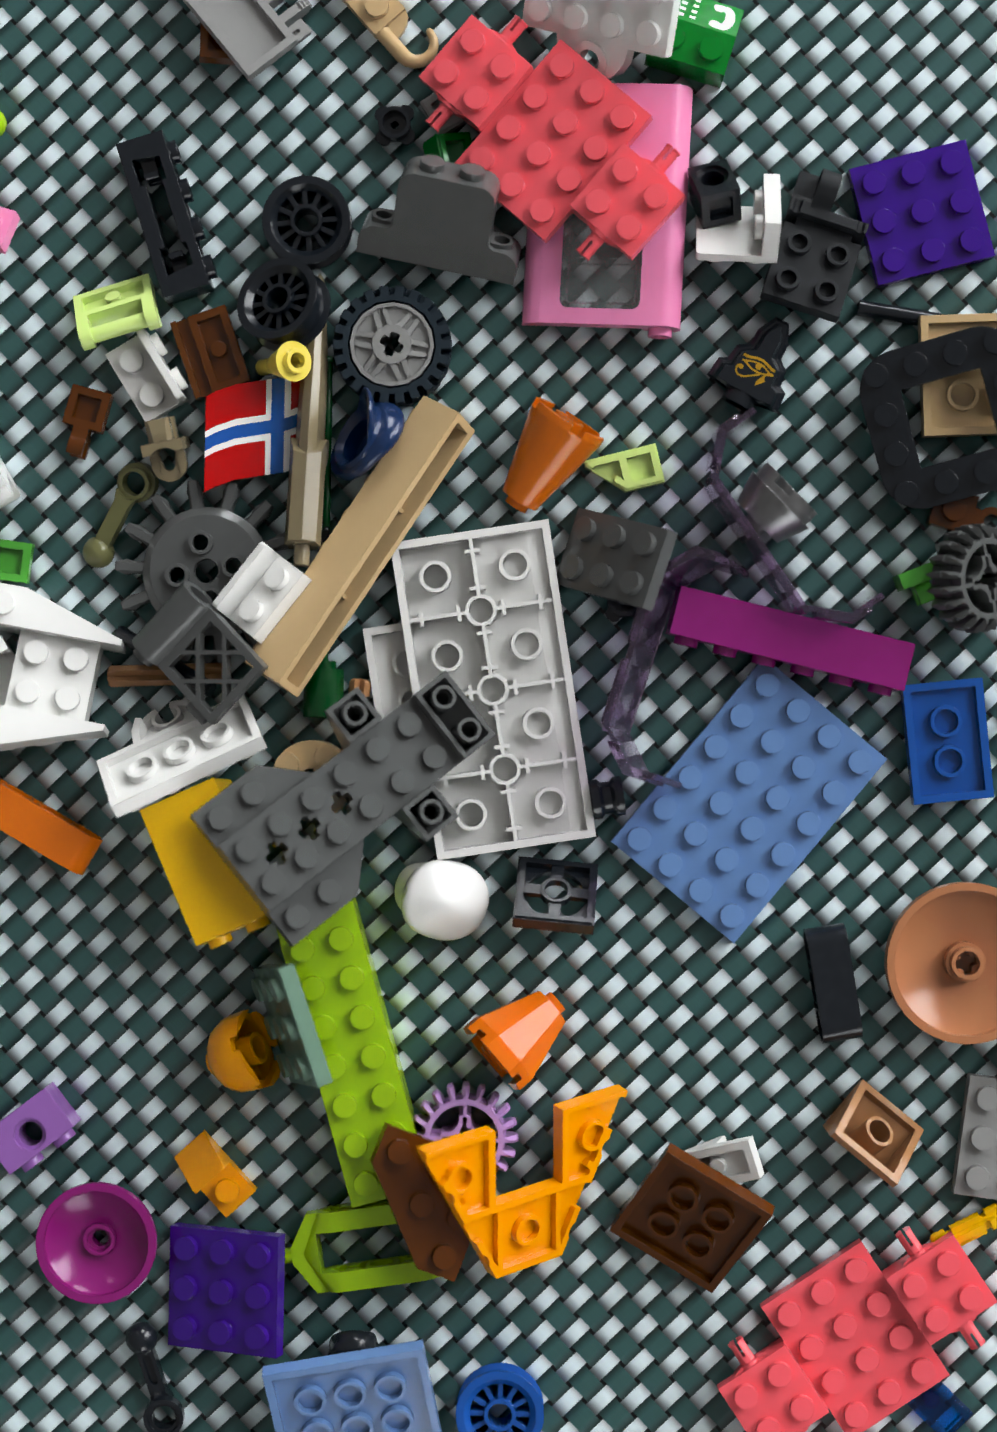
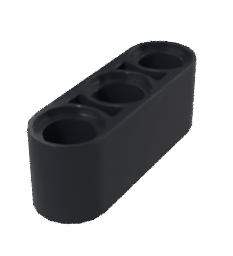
M844 923L803 929L811 989L822 1044L863 1037L853 965Z

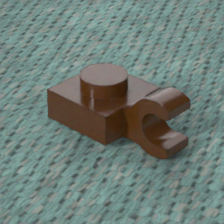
M76 384L72 385L62 420L65 425L73 427L66 447V452L70 453V456L86 460L90 447L91 432L104 434L114 399L112 394Z

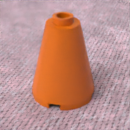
M537 396L530 406L502 489L508 495L505 501L523 513H526L528 508L536 511L604 441V438L599 437L600 434L588 424L567 411L564 413L556 409L554 412L552 409L555 404Z

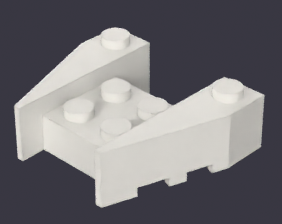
M0 583V631L20 634L5 706L0 705V751L35 745H52V743L65 741H82L108 737L109 730L105 724L89 722L103 650L125 654L126 647L123 641L27 587Z

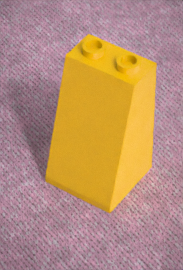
M215 777L139 810L195 945L209 944L211 950L233 941L231 933L245 927L247 933H251L271 924L266 914L190 818L191 814L232 784L230 779Z

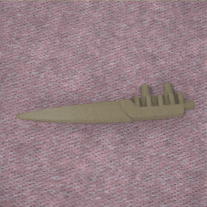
M319 273L317 277L324 282L323 276ZM327 322L319 335L305 346L311 356V369L309 374L300 381L296 438L290 439L284 545H287L289 549H294L293 565L297 567H309L310 550H318V547H321L325 470L329 458L330 441L325 440L328 371Z

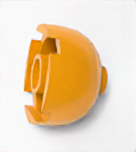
M249 1009L231 1014L218 1023L210 1033L205 1058L208 1070L222 1085L230 1090L241 1093L272 1086L280 1075L277 1060H274V1054L271 1046H278L277 1040L270 1039L262 1014L257 1011L248 1013Z

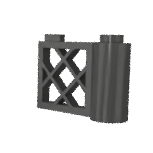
M186 580L132 639L135 647L133 653L146 666L151 667L154 664L162 670L190 701L186 708L201 725L206 724L207 721L214 725L222 719L269 666L212 606L213 600L199 586ZM212 624L222 633V650H205V632ZM231 643L237 650H231ZM195 644V650H190V648ZM184 655H195L196 679H185L174 667ZM205 655H222V679H205ZM231 655H243L253 666L243 679H231ZM189 683L196 684V690ZM205 684H222V702L214 710L205 701ZM231 684H237L231 691Z

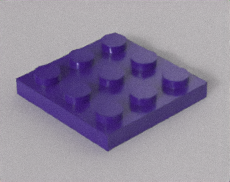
M966 139L848 170L847 175L858 219L860 222L869 224L864 242L876 288L992 259L995 256Z
M180 1222L170 1225L168 1345L275 1359L283 1355L285 1234Z

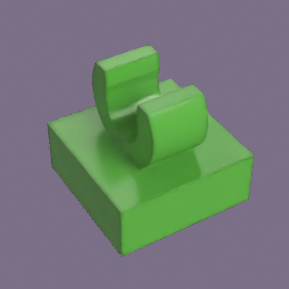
M930 562L892 577L897 592L911 587V592L917 606L930 602L935 598L932 593L927 592L931 587L929 582L931 578L926 574L932 572V563Z

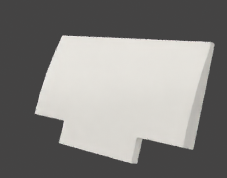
M549 519L402 541L392 555L402 623L363 629L374 708L384 719L440 674L447 671L496 734L434 783L459 816L434 836L437 860L596 837Z

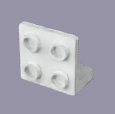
M780 174L763 175L762 190L754 191L753 207L741 206L742 220L703 229L696 215L697 260L749 262L752 264L777 263L782 225Z

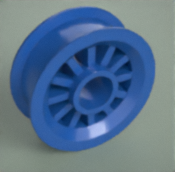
M491 1363L473 1371L463 1382L458 1393L456 1405V1424L459 1432H482L479 1428L484 1425L486 1427L483 1432H492L493 1430L497 1432H516L513 1425L521 1429L518 1432H541L544 1423L543 1396L535 1379L524 1369L509 1363ZM498 1384V1390L494 1391L491 1385ZM503 1384L510 1385L507 1392L503 1391ZM482 1389H484L487 1397L480 1393ZM517 1390H519L521 1394L513 1398ZM472 1401H475L476 1403H478V1404H480V1405H471V1404H472ZM528 1402L529 1406H521L522 1404ZM495 1404H504L509 1407L511 1412L506 1417L497 1418L490 1413L489 1409Z

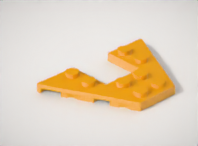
M616 1084L553 1104V1177L496 1196V1131L487 1125L417 1147L418 1154L486 1271L494 1278L498 1279L562 1256L569 1240V1231L575 1224L581 1210L577 1202L585 1183H591L602 1158V1147L609 1140L612 1129L608 1125L619 1098H626L627 1089Z

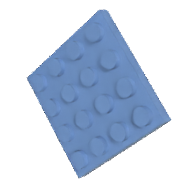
M423 1340L263 1366L262 1378L275 1432H442Z

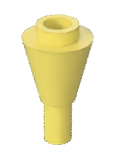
M288 341L282 344L268 358L257 361L255 369L262 376L272 374L297 382L303 380L309 374L311 356L308 349L302 343Z

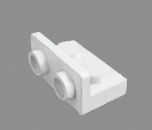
M145 329L136 331L137 336L105 354L146 422L159 419L189 401L183 391L189 385L177 366L170 370L163 358L169 352L156 332L149 335Z
M260 542L213 601L212 606L262 644L312 580L267 544Z

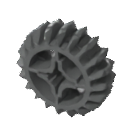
M985 524L955 527L954 531L944 534L941 543L935 544L937 555L929 558L933 569L932 572L926 574L932 579V586L927 592L932 593L935 597L931 607L939 610V619L948 622L949 627L956 630L965 631L966 633L996 630L997 529Z

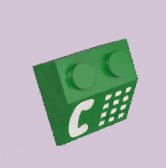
M681 0L672 57L661 58L646 54L644 65L720 88L744 10L713 0Z

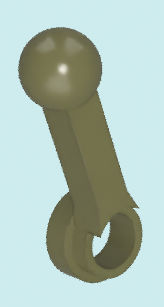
M144 462L130 463L119 472L117 477L118 488H116L114 501L96 537L90 538L83 547L84 560L90 566L103 568L112 562L115 555L113 545L132 507L136 503L151 499L156 494L159 487V478L155 476L149 464ZM131 472L139 473L145 481L144 490L140 494L132 492L128 487L127 479Z

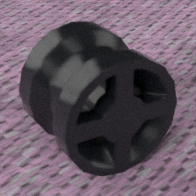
M620 776L612 777L608 782H599L596 779L588 780L594 820L602 819L608 813H615L618 816L626 815Z

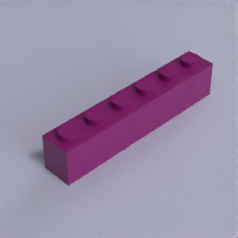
M685 586L676 587L665 634L675 636L673 643L697 649L698 642L712 645V653L730 658H736L737 652L752 655L751 663L774 668L777 661L791 665L790 672L813 678L814 672L817 671L829 674L828 682L852 687L853 681L868 684L867 692L891 697L892 690H905L916 645Z

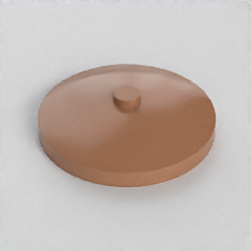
M954 882L932 888L919 895L901 912L888 936L884 965L891 995L899 1009L913 1024L940 1040L957 1044H979L997 1039V888L976 882Z

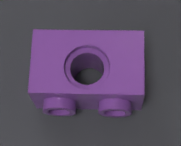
M51 1082L0 1121V1163L9 1174H12L20 1167L26 1173L45 1158L41 1153L43 1149L51 1143L56 1148H59L76 1135L72 1127L81 1118L54 1082ZM27 1122H35L41 1127L43 1132L42 1139L34 1140L27 1135L25 1129Z

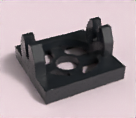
M519 856L512 927L593 935L598 864ZM551 876L542 884H531L532 881L538 878ZM563 877L576 882L581 888H572ZM554 885L561 886L567 891V895L560 899L551 898L545 893V889ZM525 896L541 898L544 903L549 905L548 914L538 913L533 910ZM569 901L584 902V906L576 914L571 916L561 915V906L566 905Z

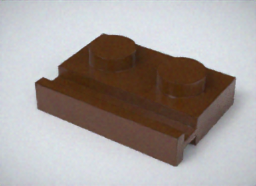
M225 304L189 316L187 319L170 323L197 401L202 400L217 390L235 384L252 382Z

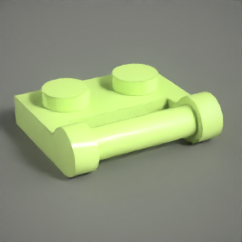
M149 273L73 296L77 333L84 351L97 348L96 343L144 328H149L152 331L162 327L154 285Z

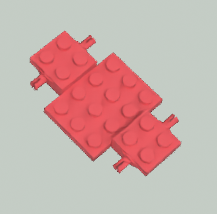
M471 14L419 76L421 82L437 95L441 103L425 122L436 132H439L448 119L455 115L462 118L480 133L455 163L460 165L466 163L478 164L485 170L494 173L500 181L498 203L546 244L573 213L589 226L591 230L590 235L576 249L584 259L589 261L601 245L605 243L619 249L632 261L686 199L685 194L674 186L664 173L676 158L680 156V153L667 143L665 148L652 162L640 157L629 148L653 120L652 115L563 40L560 39L539 65L533 69V66L519 55L513 46L517 38L528 28V25L519 16L515 15L504 30L499 33L487 28Z
M910 1226L902 1228L911 1242L909 1243L900 1230L895 1236L908 1254L882 1271L860 1238H858L762 1301L760 1306L780 1335V1338L753 1355L743 1337H736V1342L743 1352L740 1351L734 1340L728 1344V1347L732 1350L740 1365L732 1375L717 1384L719 1392L745 1431L805 1432L811 1424L828 1414L830 1410L844 1432H864L950 1375L931 1347L933 1344L950 1333L960 1331L971 1350L978 1348L970 1336L971 1333L980 1346L985 1343V1339L973 1321L980 1313L996 1304L997 1300L952 1232H948L934 1242L921 1245Z

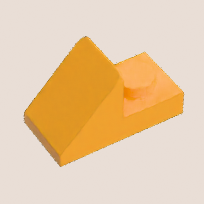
M205 1129L174 1157L192 1191L197 1194L201 1190L226 1218L257 1190L252 1181Z

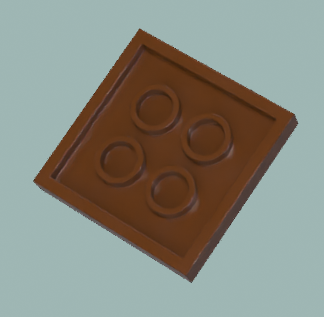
M669 1143L613 1220L610 1231L713 1293L773 1216L775 1206L674 1144Z

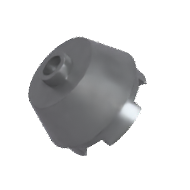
M768 462L757 473L752 471L737 500L748 513L744 521L759 536L766 531L777 543L809 529L806 524L818 514Z

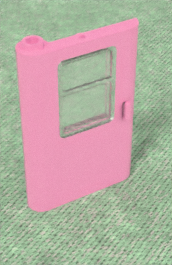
M614 83L652 115L653 119L629 148L640 157L653 162L667 143L672 145L673 149L675 148L680 153V156L676 158L664 173L668 180L685 194L686 199L632 261L619 249L605 243L601 245L589 261L584 259L576 249L590 235L591 230L589 226L573 213L547 244L527 228L522 325L633 328L648 331V337L652 339H671L672 332L680 331L688 194L687 168H689L693 89L681 84Z

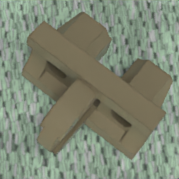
M175 416L144 422L149 443L140 446L142 457L150 458L153 473L160 480L174 482L181 479L188 469L185 451L186 448L191 447L188 435L179 437ZM164 448L175 451V468L173 470H168L164 466L160 456V451Z

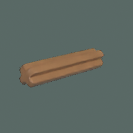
M195 663L185 664L196 671ZM205 663V677L208 679H222V663ZM154 664L151 667L146 665L109 666L107 670V681L110 687L174 685L162 670Z

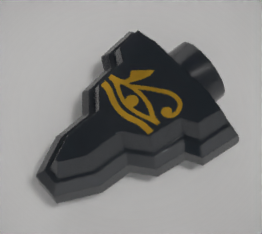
M775 317L758 329L750 343L739 344L728 357H719L707 375L725 388L722 395L724 401L746 413H750L754 405L774 413L778 412L785 396L781 384L786 370L781 359L788 347L789 323Z

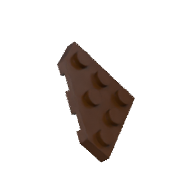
M385 1122L370 1162L403 1235L414 1265L417 1269L455 1282L470 1242L417 1152L418 1146L434 1142V1140ZM496 1164V1174H497L498 1169H499V1166Z

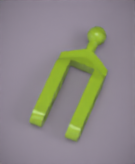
M387 1199L352 1208L351 1203H345L307 1211L292 1246L285 1248V1264L293 1263L294 1267L317 1294L364 1290L427 1281L439 1277L417 1269L411 1255L345 1263L330 1267L324 1266L320 1234L397 1224Z

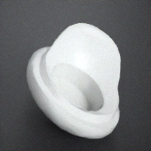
M451 860L417 862L404 868L395 883V900L402 911L406 924L413 931L428 938L442 941L464 938L474 932L485 918L489 904L488 887L483 877L467 864Z

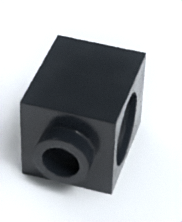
M727 159L687 168L690 202L703 229L742 220L740 186Z

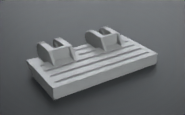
M182 0L248 81H251L311 35V30L301 19L307 15L312 7L308 0L297 1L279 16L273 9L284 0Z

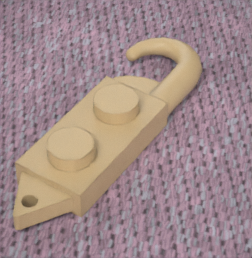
M342 0L375 39H378L395 60L403 66L413 69L422 68L430 64L436 57L439 43L438 37L432 28L426 30L429 46L422 54L415 55L411 53L399 40L408 26V14L405 7L398 0Z

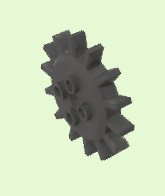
M190 480L187 484L190 510L177 515L173 511L170 502L161 495L156 494L151 497L154 510L161 515L164 524L155 534L150 533L142 525L128 523L125 531L132 539L143 542L148 547L144 561L124 559L115 562L116 571L125 575L142 574L145 586L143 592L129 595L121 601L122 609L125 611H137L145 605L152 603L155 610L158 611L186 580L196 584L206 593L213 591L218 596L235 575L227 570V563L231 559H238L242 566L260 542H264L275 552L288 549V546L284 545L285 533H280L272 539L264 540L257 531L259 526L270 517L274 507L265 500L255 507L248 518L243 519L234 513L236 503L240 497V486L229 482L223 490L222 502L219 508L205 507L203 488L197 480ZM200 535H204L208 539V546L204 550H197L194 545L195 539ZM204 560H212L218 567V575L210 583L201 582L196 575L198 564ZM176 568L183 569L185 573V578L180 583H174L171 579V573ZM218 611L235 631L240 629L245 635L247 642L254 647L258 641ZM212 624L205 632V636L212 637L213 650H222V633ZM195 644L190 648V650L195 649ZM184 655L181 660L189 661L192 655ZM214 655L217 662L222 663V655Z

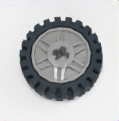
M397 285L396 287L380 286L379 289L374 291L370 289L364 292V295L360 298L356 297L352 300L347 310L344 309L340 315L339 323L335 327L333 340L334 359L344 382L359 397L363 387H367L372 394L374 403L390 402L396 406L407 407L421 400L423 395L428 397L432 391H435L440 386L451 362V334L441 311L428 297H424L420 292L414 289L408 290L404 286ZM393 338L399 339L398 342L402 351L400 353L394 351L392 356L387 355L386 348L383 345L385 341L392 343Z

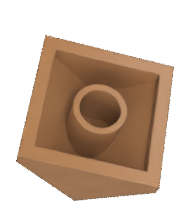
M863 1079L856 1084L823 1125L824 1129L835 1141L891 1187L898 1185L924 1131L922 1127Z

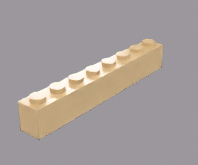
M425 395L410 412L400 438L394 447L380 459L372 473L365 479L362 488L350 506L345 509L340 521L328 539L323 542L318 554L304 574L312 581L262 644L257 642L254 645L253 650L269 666L262 674L263 677L298 698L474 434L475 430L459 412ZM246 660L245 663L249 665L251 668H253V666Z

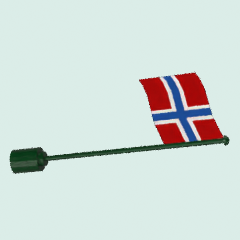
M328 356L325 440L330 441L329 458L325 470L322 530L326 526L330 528L333 365H336L335 359L332 356ZM283 378L240 383L217 390L205 397L203 494L232 481L289 472L290 439L296 438L300 381L293 382ZM328 653L304 687L303 717L327 718L324 712L344 697V670L336 669L335 661H328Z

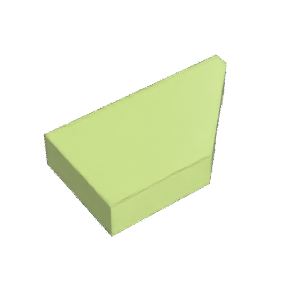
M656 443L589 459L584 462V467L625 493L665 483Z

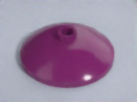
M105 1182L80 1184L59 1195L44 1212L36 1234L37 1258L45 1277L63 1295L75 1301L88 1304L110 1303L132 1293L149 1274L157 1252L156 1227L146 1206L137 1196L125 1188ZM102 1230L106 1232L108 1241L105 1243L99 1242L95 1236L96 1231Z

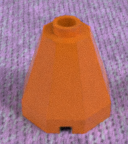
M536 991L474 1018L463 1029L467 1035L476 1033V1036L471 1040L475 1048L501 1077L508 1073L514 1078L508 1083L514 1090H521L533 1079L566 1021L561 1015L565 1008L551 992L544 995L541 991Z

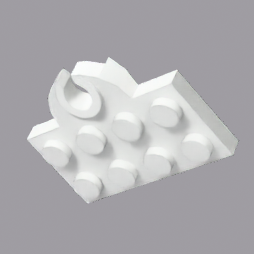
M525 0L522 20L529 27L557 33V42L560 39L563 40L585 60L587 52L589 50L593 51L599 61L597 70L610 80L620 74H624L632 63L634 51L661 58L672 57L681 0Z
M245 695L214 725H211L208 721L206 724L201 725L186 708L190 703L186 697L183 700L169 702V708L175 718L167 723H163L156 709L148 713L143 719L135 717L131 730L133 744L96 761L110 807L116 817L119 818L129 812L138 811L146 804L163 796L174 794L204 777H210L219 770L240 760L249 759L257 752L266 749L267 745ZM217 704V705H215V706H213V707H211V708L214 710L219 704Z

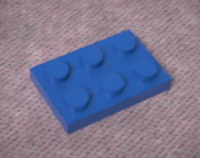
M983 678L906 685L905 690L900 691L911 804L921 805L994 797Z

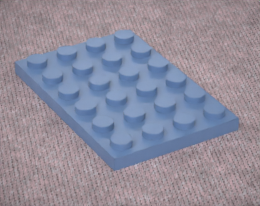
M756 665L610 841L731 942L735 943L886 762L887 758L776 666L770 668Z

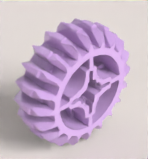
M463 1081L462 1093L456 1094L455 1085L448 1083V1097L445 1098L441 1091L435 1089L432 1092V1096L436 1105L427 1100L421 1102L420 1107L428 1116L423 1114L414 1115V1122L424 1127L418 1128L417 1134L434 1141L459 1134L463 1127L464 1117L467 1119L466 1128L473 1130L482 1127L472 1119L471 1107L473 1106L484 1111L493 1120L497 1129L494 1130L496 1131L497 1143L496 1164L499 1166L500 1171L506 1172L509 1165L501 1156L514 1158L516 1155V1150L506 1145V1143L518 1142L519 1135L516 1132L506 1130L516 1126L517 1120L515 1117L503 1118L510 1110L509 1103H503L497 1108L494 1106L500 1095L497 1091L491 1093L488 1099L483 1097L486 1087L484 1084H479L476 1094L469 1093L470 1082ZM459 1106V1118L455 1123L447 1126L442 1125V1129L432 1128L436 1119L444 1111Z

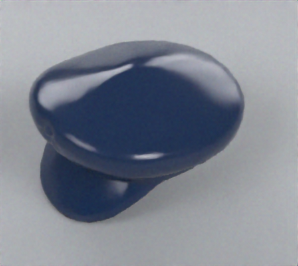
M363 387L359 397L358 408L344 424L332 450L330 463L332 471L337 478L349 481L362 476L394 447L404 429L405 421L401 409L390 402L374 403L370 390L367 387Z

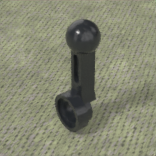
M148 1322L134 1323L126 1333V1344L132 1352L137 1354L150 1393V1402L147 1404L143 1416L144 1426L148 1432H179L183 1425L185 1412L182 1404L173 1397L174 1394L167 1385L155 1348L158 1340L157 1331ZM160 1406H167L174 1411L176 1417L170 1422H161L155 1417L154 1410Z

